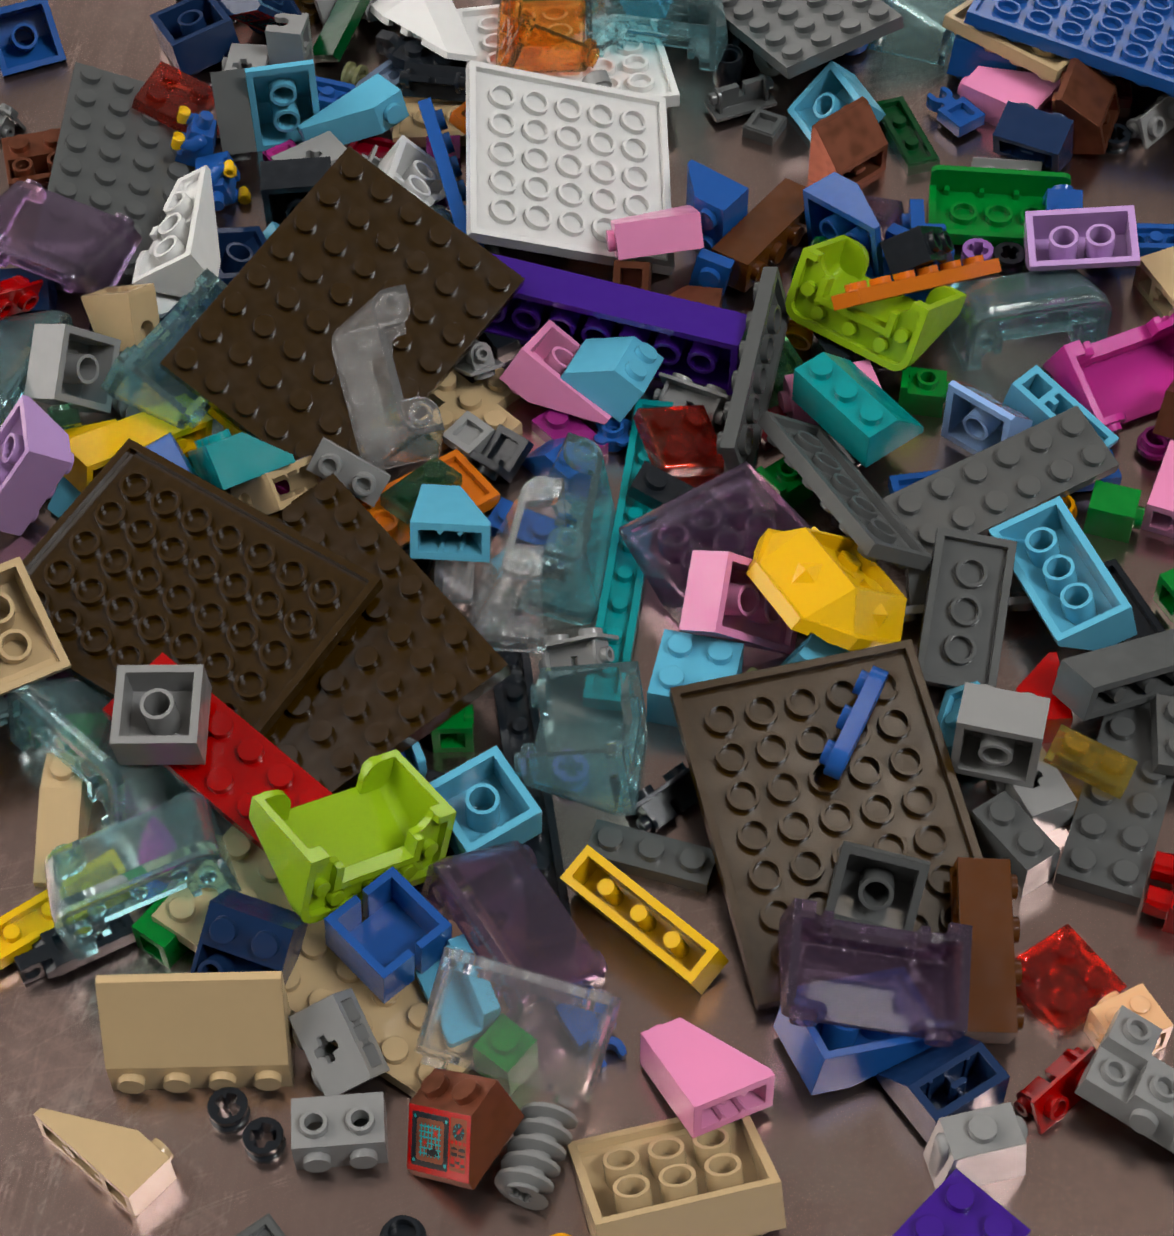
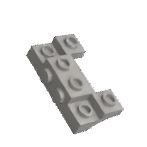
M1122 1005L1115 1013L1105 1036L1083 1072L1074 1093L1174 1154V1068L1152 1056L1162 1029Z

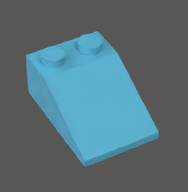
M313 59L244 68L257 152L268 150L289 139H292L297 145L302 143L303 141L297 126L320 111Z

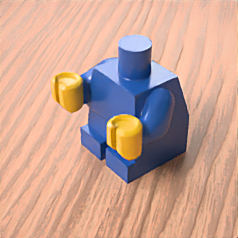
M187 106L179 107L177 122L187 124L188 127L186 133L177 131L173 134L171 147L177 150L176 162L195 167L196 158L214 154L218 132L217 120L213 119L214 116L211 112L201 111L200 114L191 113Z
M228 151L196 158L195 170L204 165H207L211 170L215 211H221L224 207L237 202L243 205L251 203V194L246 186L236 189V182L240 181V172Z

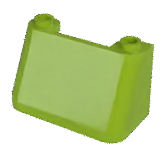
M846 235L803 248L786 297L785 307L789 317L796 323L888 370L901 371L914 364L959 316L967 294L944 285L930 291L925 302L921 300L916 301L906 295L834 311L831 296L845 293L844 285L866 280L867 287L870 286L869 280L871 278L865 276L869 266L868 251L863 244Z
M395 749L368 758L361 766L356 787L291 808L289 797L284 791L279 789L265 791L252 796L249 820L291 908L304 923L311 924L324 920V918L354 895L361 900L362 906V889L392 866L412 886L424 883L435 876L445 861L457 812L411 763Z

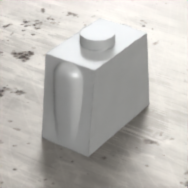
M1011 1102L938 1119L923 1152L935 1190L955 1169L959 1170L977 1186L1026 1175V1139L1028 1128L1025 1120L1021 1116L1015 1115Z

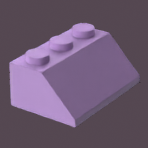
M1134 205L1025 211L1024 248L1027 269L1030 272L1140 266L1141 260Z
M22 395L0 427V531L21 536L28 525L36 521L40 508L47 499L52 498L57 484L64 474L67 475L71 471L74 463V454L70 449L69 435L34 400L26 395Z

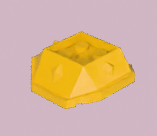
M815 526L811 529L804 527L788 531L768 528L760 537L754 551L753 560L746 574L791 630L807 636L809 633L815 634L825 642L849 651L901 641L907 598L877 562L864 558L857 551L858 545L852 538L823 532Z

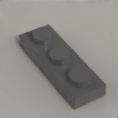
M596 819L588 841L590 847L624 873L704 894L708 892L716 868L712 848Z

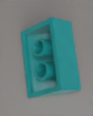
M822 352L794 369L792 400L865 468L924 431V427L848 359Z
M229 429L194 441L197 449L187 452L197 475L221 490H226L296 462L291 453L243 432L231 436Z

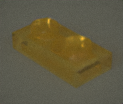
M1063 724L1060 725L1043 760L1118 799H1121L1138 764V761Z

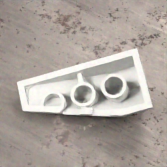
M377 0L371 5L370 12L380 22L387 26H393V22L401 26V34L422 40L421 45L446 59L469 62V60H477V54L452 0Z
M402 135L379 162L377 167L430 207L446 197L436 161L432 156Z
M204 165L177 180L163 207V211L167 214L165 219L159 226L153 227L149 235L153 239L149 250L141 251L136 260L132 280L133 285L154 283L155 291L158 293L190 298L200 292H208L217 284L221 258L211 170L207 165Z

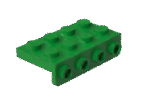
M935 165L931 168L927 223L945 224L946 231L955 245H963L969 239L981 238L990 242L993 247L1002 242H1014L1024 248L1025 211L1045 210L1043 196L1047 188H1052L1054 185L1059 184L1071 185V176L1063 172Z

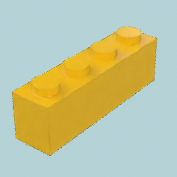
M183 396L72 437L69 441L71 452L74 454V463L71 471L67 475L64 474L63 477L82 493L129 438L145 447L171 432L185 456L189 457L187 452L197 449L194 441L212 435L213 418L190 398Z
M588 844L560 877L575 894L700 995L704 993L729 962L718 947Z

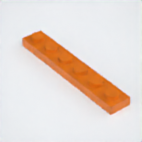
M983 254L962 259L963 266L959 259L939 264L940 271L936 264L916 269L917 276H915L914 269L893 274L894 281L891 280L890 275L870 279L869 287H867L866 280L844 285L845 293L831 296L834 311L999 273L1002 272L999 258L984 261Z

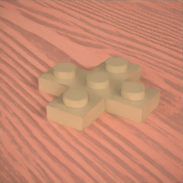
M502 367L495 369L494 376L477 380L473 384L453 369L430 396L429 400L437 405L438 408L417 421L418 432L443 452L449 446L444 444L442 434L468 410L495 430L501 424L520 435L523 433L522 423L506 411L505 408L521 398V396L513 393L508 385L499 379L505 371Z

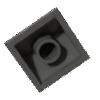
M843 840L835 862L823 923L909 944L931 862Z

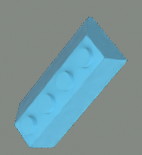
M1060 496L988 529L991 537L1017 541L1013 573L1058 646L1094 651L1116 645L1137 635L1132 606Z

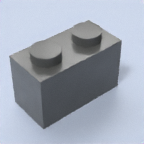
M1006 791L1001 792L971 811L970 820L983 858L1010 859L1011 874H1016L1018 877V896L1020 898L1054 878L1061 849Z

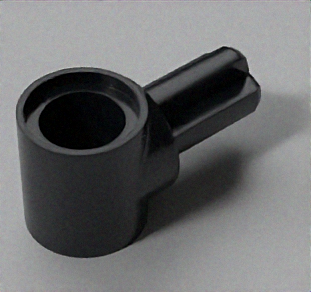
M733 35L729 44L719 45L713 51L712 81L717 87L737 83L739 86L742 81V70L747 62L746 52L749 47L735 35Z

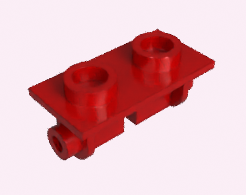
M21 275L0 281V320L33 309L39 300L38 294L44 281L40 279L30 282L28 278Z
M1093 1046L1086 1052L1079 1047L1073 1050L1066 1049L1057 1060L1044 1070L1046 1077L1053 1080L1051 1083L1037 1076L1030 1084L1016 1094L1015 1109L1024 1117L1029 1114L1034 1116L1037 1131L1040 1135L1046 1132L1055 1122L1063 1119L1066 1113L1082 1099V1097L1074 1092L1083 1072L1096 1052Z

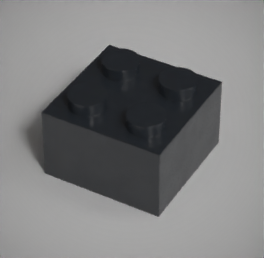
M330 156L260 161L261 194L266 227L272 221L281 224L329 170L331 167Z

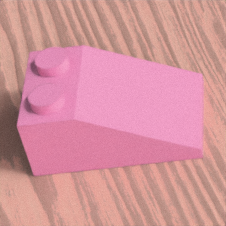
M551 320L521 348L499 378L508 385L513 393L521 396L529 403L603 425L612 417L560 378L581 344Z
M692 550L679 630L695 635L744 643V646L785 655L793 652L797 632L788 627L746 574L753 559L730 551Z

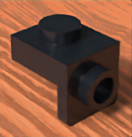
M499 424L482 453L480 454L473 450L469 457L479 464L476 469L483 476L494 482L499 476L511 483L534 444Z

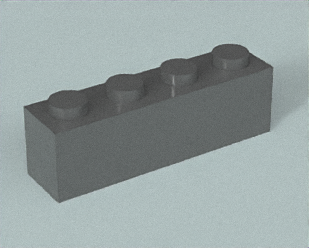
M1174 629L1062 659L1057 670L1052 693L1083 721L1151 702L1155 694L1174 695Z

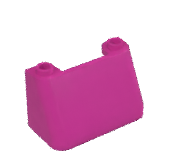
M1174 313L1171 316L1154 317L1145 325L1094 343H1090L1088 340L1081 344V341L1077 340L1063 345L1043 364V368L1052 375L1053 379L1116 434L1123 429L1121 425L1160 411L1165 392L1174 380Z

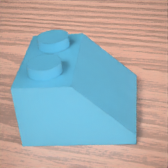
M832 60L787 109L810 142L812 126L862 96L868 100L878 123L886 115L855 74Z
M635 336L585 339L560 378L617 421L621 422L645 393L664 358L657 353L653 346L642 342Z

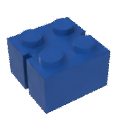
M393 866L362 889L363 916L366 920L362 922L361 900L356 895L324 918L326 945L384 1004L415 980V968L423 974L447 954V940L452 938V924Z

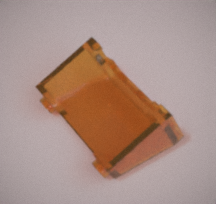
M501 0L498 10L496 65L535 73L585 72L588 67L593 68L598 60L600 49L597 48L596 40L588 38L585 41V18L588 12L592 14L595 11L599 0Z

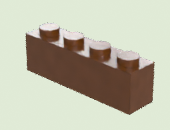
M785 178L711 248L712 252L735 260L727 285L745 293L756 281L760 282L763 267H772L774 264L780 263L784 254L792 246L799 244L803 235L807 232L803 189L807 188L806 186Z
M957 857L949 870L955 1032L982 1043L1009 1044L1018 1034V1031H1022L1024 1026V1007L1022 1003H1017L1016 987H1020L1022 982L1021 960L1015 959L1014 943H1018L1020 938L1019 917L1013 916L1012 900L1015 901L1018 896V877L1016 874H1011L1010 859Z

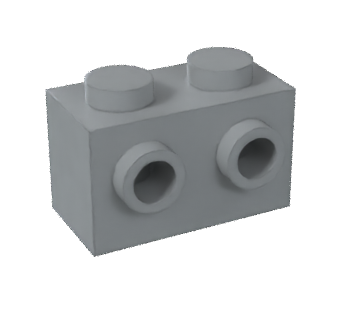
M383 1091L291 1098V1150L296 1170L304 1169L308 1172L319 1173L327 1171L331 1167L352 1166L357 1169H368L376 1166L378 1163H388L387 1111Z

